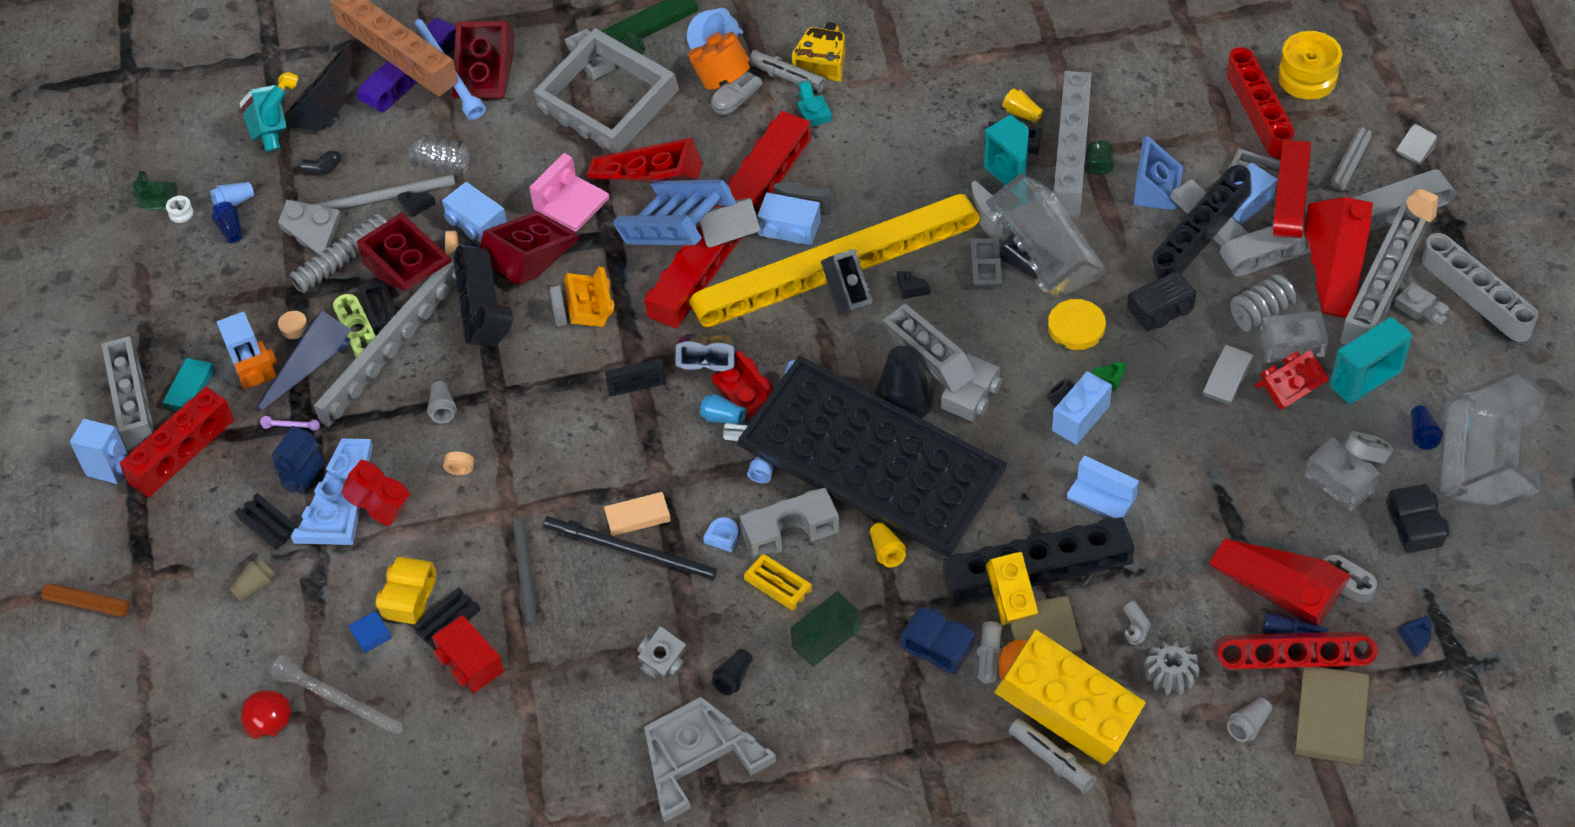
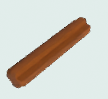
M52 583L45 584L41 594L44 600L119 617L127 616L130 608L128 600Z

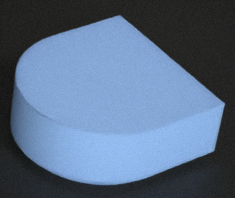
M723 517L714 520L703 537L704 544L732 553L739 539L738 525L730 518Z

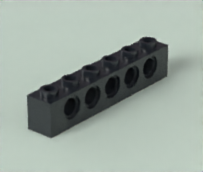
M1123 517L1107 518L1090 525H1076L1064 531L1046 532L1034 538L1016 539L1004 545L986 546L978 551L953 554L948 558H943V577L952 604L955 606L994 597L986 569V564L993 558L1022 552L1032 588L1130 565L1133 563L1135 547Z

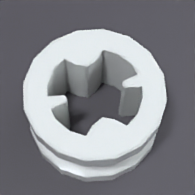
M185 196L172 197L166 203L168 215L173 222L183 223L193 216L194 211L190 200Z

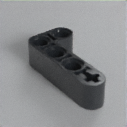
M459 245L455 250L453 262L465 342L471 345L496 347L512 326V310L510 307L497 305L488 249Z

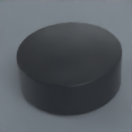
M1064 379L1048 392L1047 399L1055 407L1075 385L1070 379Z

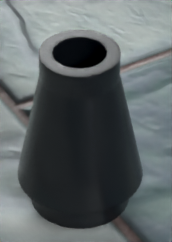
M738 649L734 655L713 671V678L711 680L713 687L724 695H732L734 692H738L753 661L752 655L744 649Z

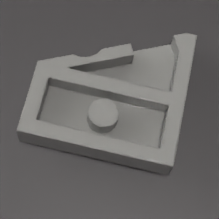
M286 200L278 224L284 232L294 236L304 247L308 246L318 257V253L325 252V248L330 247L341 214L337 209Z

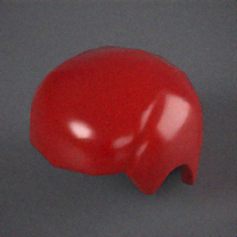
M261 690L251 694L244 701L240 719L243 731L254 739H258L263 735L275 737L289 723L291 717L289 700L283 694L274 690Z

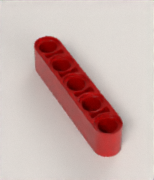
M1245 47L1234 48L1229 54L1227 77L1267 153L1273 158L1281 159L1283 140L1294 139V128L1253 52Z
M1283 140L1273 237L1302 238L1311 141Z
M1357 631L1226 635L1220 637L1215 642L1213 649L1218 661L1229 669L1361 666L1372 663L1378 654L1377 644L1374 640L1364 633ZM1359 641H1366L1367 649L1365 653L1359 656L1354 655V645ZM1326 642H1333L1335 646L1333 653L1326 657L1321 656L1320 650L1322 645ZM1293 643H1301L1302 652L1300 655L1294 658L1289 657L1288 648ZM1261 644H1269L1270 652L1268 656L1261 659L1256 658V648ZM1228 645H1236L1238 648L1237 655L1232 659H1224L1222 655L1224 648Z

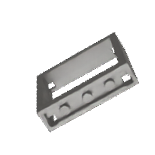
M594 28L533 93L537 102L536 106L543 110L545 115L550 114L563 126H570L575 129L583 138L592 139L602 149L607 148L614 153H619L679 91L675 73ZM596 54L653 86L612 130L556 97Z

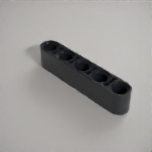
M1234 165L1227 169L1156 249L1152 260L1158 279L1175 270L1182 274L1250 197L1252 182L1251 174L1247 167ZM1235 182H1243L1239 185L1234 184ZM1218 202H1226L1225 204H1222V205H1217V204H1216V203H1218ZM1200 222H1208L1205 225H1198ZM1183 242H1189V243H1190V244L1185 245V246H1181V245H1180V244L1183 243ZM1166 262L1172 263L1169 266H1161L1163 263Z

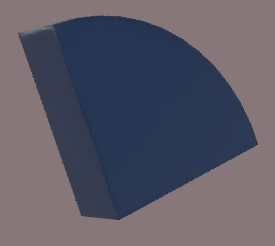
M1426 615L1399 627L1398 634L1415 658L1421 655L1428 647L1431 639L1432 625Z

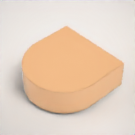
M1416 189L1407 198V207L1414 215L1431 223L1436 217L1439 196L1423 189Z

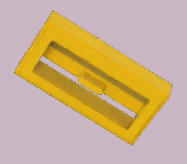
M764 553L744 573L745 581L792 611L797 608L798 602L801 603L805 599L804 595L812 591L811 583ZM763 565L767 567L774 573L778 574L785 580L789 581L790 583L798 587L799 590L797 591L796 589L792 588L791 586L783 582L781 578L777 577L776 575L770 574L769 572L761 568V566Z

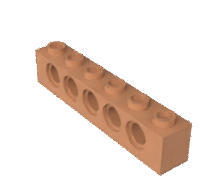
M369 0L330 1L337 25L436 96H441L458 83L453 59Z

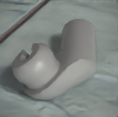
M1132 601L1123 608L1124 613L1131 621L1128 630L1125 629L1124 636L1130 644L1138 645L1146 640L1151 623L1136 601Z

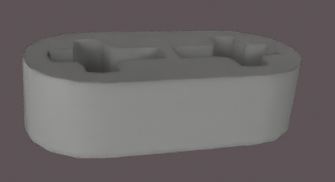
M1351 431L1343 443V447L1354 456L1378 463H1386L1394 451L1393 447L1383 439L1356 431Z
M1330 555L1323 559L1351 575L1341 594L1358 603H1366L1373 599L1377 589V580L1371 573L1339 555ZM1362 584L1367 586V588L1364 587L1362 590L1356 588Z

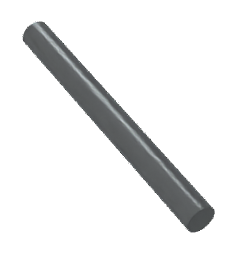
M515 519L512 525L525 624L527 627L532 628L538 625L525 523L523 519Z

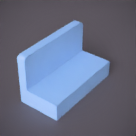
M1084 455L1079 463L1078 478L1068 491L1067 499L1106 518L1115 519L1123 517L1124 519L1137 499L1139 480Z

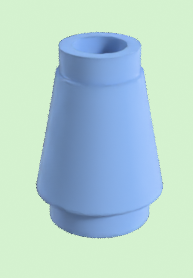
M250 182L217 185L216 189L210 191L212 202L217 211L224 210L226 212L254 197Z

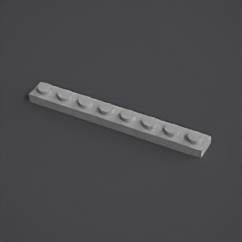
M456 249L449 255L452 262L432 274L314 404L321 424L330 427L336 419L340 418L347 406L360 396L364 387L373 378L378 376L381 368L389 359H392L397 354L398 349L405 341L414 335L421 323L428 319L438 304L448 297L450 291L456 285L453 262Z

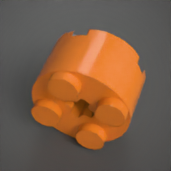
M716 32L706 39V44L692 49L687 54L694 70L707 90L720 88L719 82L727 80L728 83L735 81L750 68L748 63H751L734 32H729L725 35Z

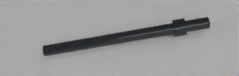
M549 516L544 520V528L563 533L566 538L575 541L579 539L586 540L714 580L717 574V568L583 527L582 523L573 520L566 522Z

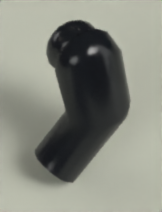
M334 150L326 152L316 161L303 159L301 171L303 173L327 175L340 164L341 155Z

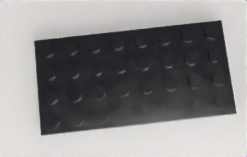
M798 355L738 438L737 446L818 489L826 488L828 494L947 558L952 555L1004 474L1008 464Z

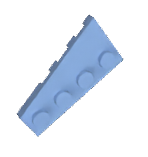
M342 438L326 468L327 473L323 481L318 483L314 491L315 497L310 506H306L299 528H295L291 535L294 544L353 545L360 508L348 502L341 491L348 474L360 460L370 462L373 448L371 439Z

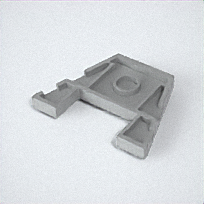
M702 697L644 726L661 815L664 822L691 809L690 802L678 785L677 780L734 750L750 775L776 762V756L770 749H765L759 745L753 736L747 732H742L732 724L727 716Z

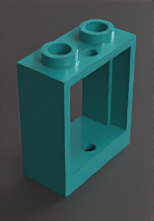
M1390 317L1338 349L1330 387L1349 405L1403 372L1413 335L1404 325Z

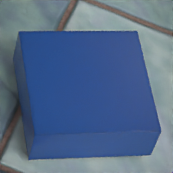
M377 611L348 625L350 632L364 653L392 639L389 630Z

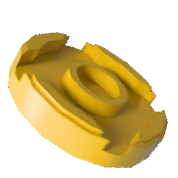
M1069 299L1059 303L1051 310L1048 317V333L1053 341L1057 344L1060 342L1066 345L1065 348L1071 350H1085L1099 343V339L1104 336L1106 330V320L1102 310L1092 302L1082 299Z

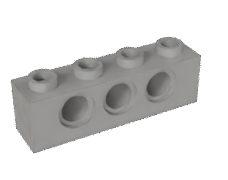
M906 303L882 320L897 346L913 348L919 356L922 367L953 394L976 377L964 351Z
M130 336L101 344L118 432L128 453L136 449L155 432L140 359Z

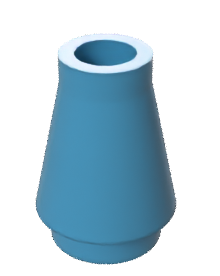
M713 394L712 396L706 395L702 400L700 415L707 422L742 424L746 417V409L717 394Z

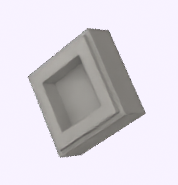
M550 287L549 291L555 323L558 327L567 325L561 287Z

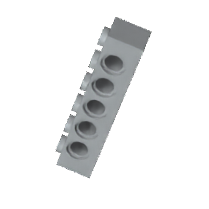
M1064 72L1052 214L1080 216L1092 76L1090 72Z
M1405 200L1345 320L1340 340L1342 344L1347 345L1383 322L1425 234L1428 221L1414 215L1408 209Z

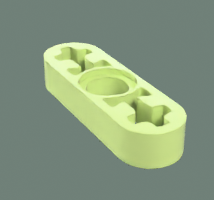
M344 294L335 299L333 308L338 321L348 328L355 324L364 325L362 330L358 332L350 331L347 335L351 339L349 345L357 358L364 350L361 342L365 340L368 346L376 336L357 297L351 294ZM348 306L352 310V315L349 316L345 310V307Z

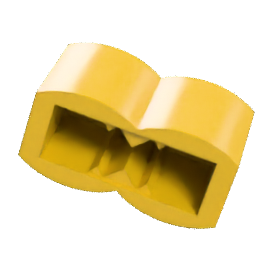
M398 556L393 565H389L386 572L387 583L383 590H379L376 596V608L379 609L382 619L415 624L422 618L427 599L433 590L437 576L433 562Z

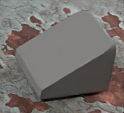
M1414 124L1397 148L1396 153L1420 165L1435 149L1437 135Z

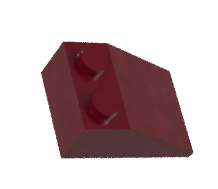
M508 21L456 22L455 70L470 94L476 96V98L505 99L514 57L515 31ZM452 87V98L461 99L454 87Z
M536 211L484 230L480 248L488 249L492 271H496L507 277L510 282L520 285L538 278L578 240L579 235Z
M402 212L356 241L362 263L378 279L405 292L452 262L451 258Z

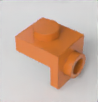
M262 341L257 342L261 354L234 364L243 389L257 386L276 377L273 366L278 364L272 348L266 350Z

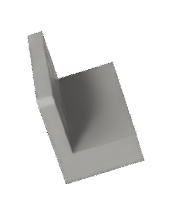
M751 198L736 200L733 206L712 208L696 224V226L701 227L707 247H713L760 231Z

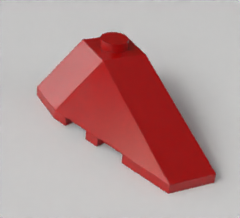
M686 138L594 157L587 171V176L593 179L644 183L698 180L703 162L692 138Z
M1341 197L1309 203L1307 207L1304 233L1310 246L1311 254L1309 256L1311 264L1314 265L1317 279L1315 284L1323 314L1347 318L1356 299L1371 224L1372 202Z
M1226 538L1208 563L1210 567L1303 621L1320 626L1351 578L1350 574L1323 559Z

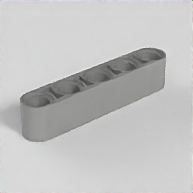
M1434 233L1427 238L1421 259L1426 269L1510 339L1517 342H1525L1532 337L1538 319V312L1535 307L1445 234Z

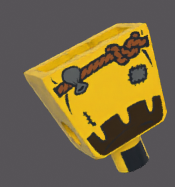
M832 22L825 23L823 29L808 28L792 53V65L823 76L828 80L842 81L845 60V34L839 32V27Z

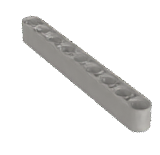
M1435 169L1353 198L1373 203L1370 232L1392 224L1403 201H1407V198L1416 189H1423L1439 196L1437 208L1449 203L1454 198L1456 190L1442 172ZM1306 214L1304 216L1302 238L1273 237L1272 225L1226 242L1219 251L1220 256L1233 275L1240 277L1310 253L1309 242L1306 240L1304 233Z

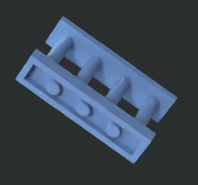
M723 180L653 181L650 185L657 196L637 216H618L612 223L626 244L696 245L702 238L696 229V224L714 206H733L736 200L731 194L730 187ZM696 206H698V207L688 216V214H689Z

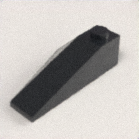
M353 41L330 61L319 74L320 76L304 91L305 94L299 101H295L284 114L286 126L318 132L325 125L330 128L340 118L337 113L344 105L356 44Z

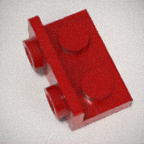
M740 350L735 353L736 363L734 368L719 371L713 374L711 378L713 385L725 399L746 409V420L757 414L774 388L771 381L766 376L762 377L758 372L754 360L751 357L747 358Z
M1311 350L1301 356L1296 351L1282 360L1285 366L1277 369L1273 365L1260 374L1262 380L1254 385L1257 389L1264 386L1278 409L1282 410L1330 379Z

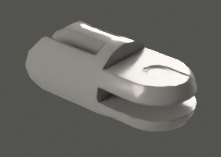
M747 71L731 83L726 82L711 98L713 111L719 115L731 114L762 86V80Z

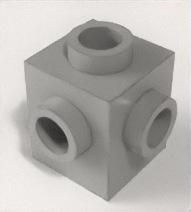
M660 626L651 638L647 635L637 649L640 653L638 660L642 664L640 669L653 679L659 676L665 680L669 674L675 676L684 663L681 657L687 650L686 644ZM659 653L666 655L662 659L656 658V655Z

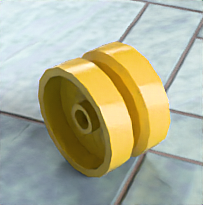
M1302 31L1291 35L1284 42L1281 63L1278 71L1280 86L1288 94L1305 100L1320 99L1329 95L1335 89L1343 55L1340 44L1333 37L1317 31Z

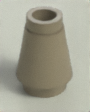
M259 557L254 562L252 560L228 589L242 602L245 598L271 584V579L276 575Z

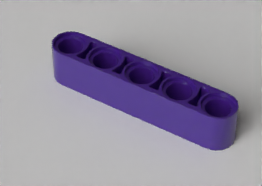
M435 18L426 26L444 54L448 55L455 49L456 26L441 18ZM387 61L363 82L358 90L357 97L360 102L379 112H385L409 91L417 81Z

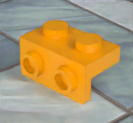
M598 266L594 276L566 273L563 283L571 324L604 327L608 317L612 316L614 312V301L611 299L609 292L610 280L606 277L605 268Z

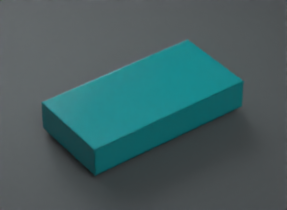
M186 358L162 402L164 408L178 411L207 385L215 370L213 363Z

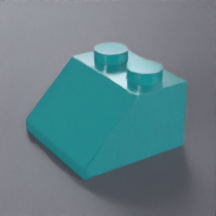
M1010 114L985 129L984 168L1020 199L1024 196L1029 129L1023 122H1019Z

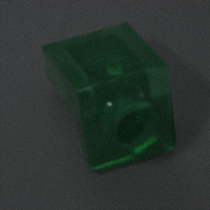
M139 171L136 181L132 183V195L136 197L139 207L144 209L167 210L166 203L169 199L175 197L178 192L176 182L149 181L146 171Z

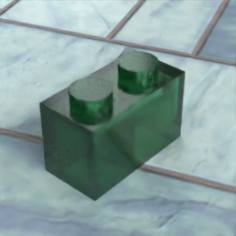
M839 591L835 592L790 628L792 648L814 667L860 630L859 610Z

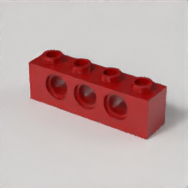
M205 386L119 463L128 483L146 497H151L234 422L227 400Z

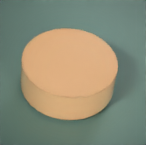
M446 231L445 253L449 256L458 246V232Z
M289 311L283 314L278 321L280 333L287 339L300 338L308 326L305 315L299 311Z
M450 452L444 456L443 468L448 473L467 475L473 471L474 458L470 454Z

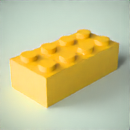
M1036 629L1025 642L994 691L995 694L1102 765H1105L1116 754L1146 703Z

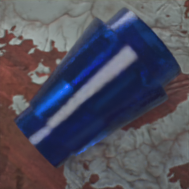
M227 201L216 204L212 208L211 219L228 243L239 242L243 238L237 207Z
M1426 406L1414 407L1410 413L1414 444L1423 450L1436 448L1441 443L1443 436L1441 428Z

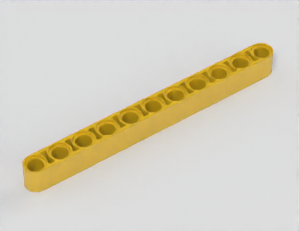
M957 194L702 289L692 295L689 303L700 324L703 327H713L827 284L821 260L855 249L857 250L856 255L859 256L857 260L860 261L859 266L862 267V271L968 231L978 224L980 215L965 194Z

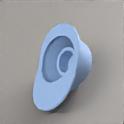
M717 8L701 12L692 19L688 26L687 42L690 48L694 49L706 44V39L716 32H720L721 35L734 32L738 37L743 34V30L738 27L737 20L730 15L726 8Z

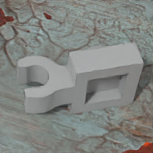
M1413 282L1395 298L1394 302L1396 308L1417 321L1424 316L1437 326H1441L1447 320L1444 314L1449 310L1445 303L1436 302L1437 296Z

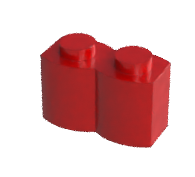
M360 460L350 471L341 491L348 502L359 508L366 509L374 520L387 526H391L399 517L411 495L402 483L393 478L386 477L381 469L365 460Z

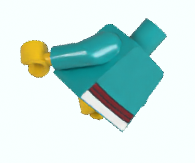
M290 72L279 76L278 86L272 85L251 89L239 102L251 140H263L267 153L281 149L278 136L286 129L281 101L286 94L284 91L285 87L293 90L298 80V76Z

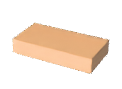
M663 492L604 507L612 536L671 521Z

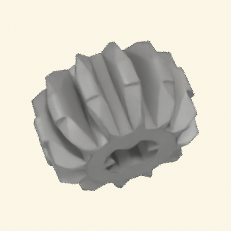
M1176 640L1172 646L1162 641L1159 648L1152 647L1149 651V657L1145 659L1144 668L1146 670V680L1153 682L1154 691L1164 688L1168 696L1171 690H1175L1181 696L1184 688L1192 689L1195 679L1199 677L1200 669L1197 665V654H1190L1191 649L1189 645L1180 648Z

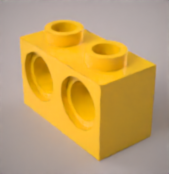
M1022 552L991 559L986 564V569L1001 624L1006 625L1036 616L1038 609Z

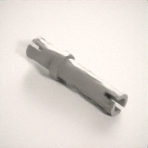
M753 50L749 57L751 63L748 64L750 66L768 72V75L771 77L778 76L795 84L808 80L812 90L817 93H821L825 86V77L786 63L781 57H771L757 50Z
M1019 717L1011 725L1009 734L1054 769V774L1059 778L1065 777L1081 790L1083 794L1093 787L1097 780L1096 776L1077 763L1076 757L1073 754L1062 751L1022 717Z

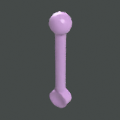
M264 416L260 420L261 426L264 429H268L271 426H295L316 431L320 428V423L317 420H311L310 422L272 420L269 416Z

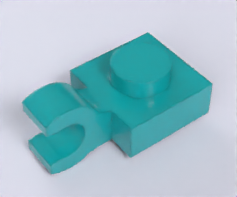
M808 80L798 83L801 92H798L801 101L797 102V110L801 118L809 120L810 127L832 121V114L823 96L814 97Z

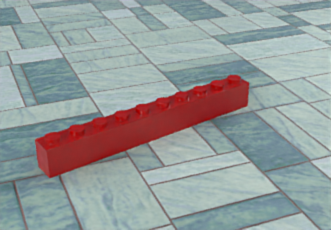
M781 111L775 120L770 121L763 137L757 139L750 155L744 157L737 173L731 175L728 186L731 189L732 196L735 200L751 198L756 217L766 192L774 193V183H781L810 142L811 129L809 120ZM698 226L696 229L702 238L696 245H684L681 250H677L670 266L661 272L657 284L646 293L644 303L646 304L648 318L678 329L692 309L689 303L692 295L707 288L742 237L713 247H707L701 227Z

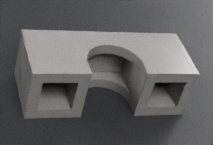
M826 488L809 490L803 495L788 500H780L771 506L753 509L739 516L741 534L753 561H756L763 553L771 556L782 552L780 533L790 527L803 529L808 534L811 542L839 533V515Z

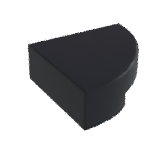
M406 191L397 195L398 201L412 217L436 205L435 198L426 192L421 194Z
M897 271V281L902 299L930 295V286L925 279L911 275V272Z

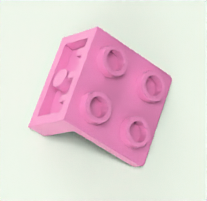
M565 153L529 187L533 209L573 231H578L609 200V193L576 176L573 157Z

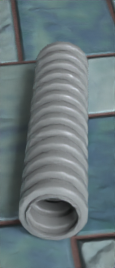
M375 214L373 219L366 220V224H360L359 229L355 228L352 230V233H347L346 238H340L339 243L334 242L332 248H325V252L318 253V257H312L311 262H305L304 267L299 266L297 272H290V280L295 288L302 293L308 292V287H315V283H321L322 278L326 279L329 277V273L334 274L336 268L341 269L343 263L346 265L350 263V259L354 260L357 258V254L360 255L356 241L387 222L386 219L379 214Z

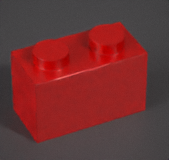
M463 615L432 636L436 648L433 650V654L442 666L448 664L452 669L451 674L461 687L466 685L473 694L504 672L500 655Z

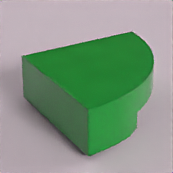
M1112 362V365L1101 368L1097 367L1091 373L1110 383L1112 390L1116 391L1126 372L1127 364Z

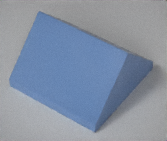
M1148 135L1143 138L1134 205L1174 210L1178 204L1170 198L1172 190L1181 186L1183 166Z

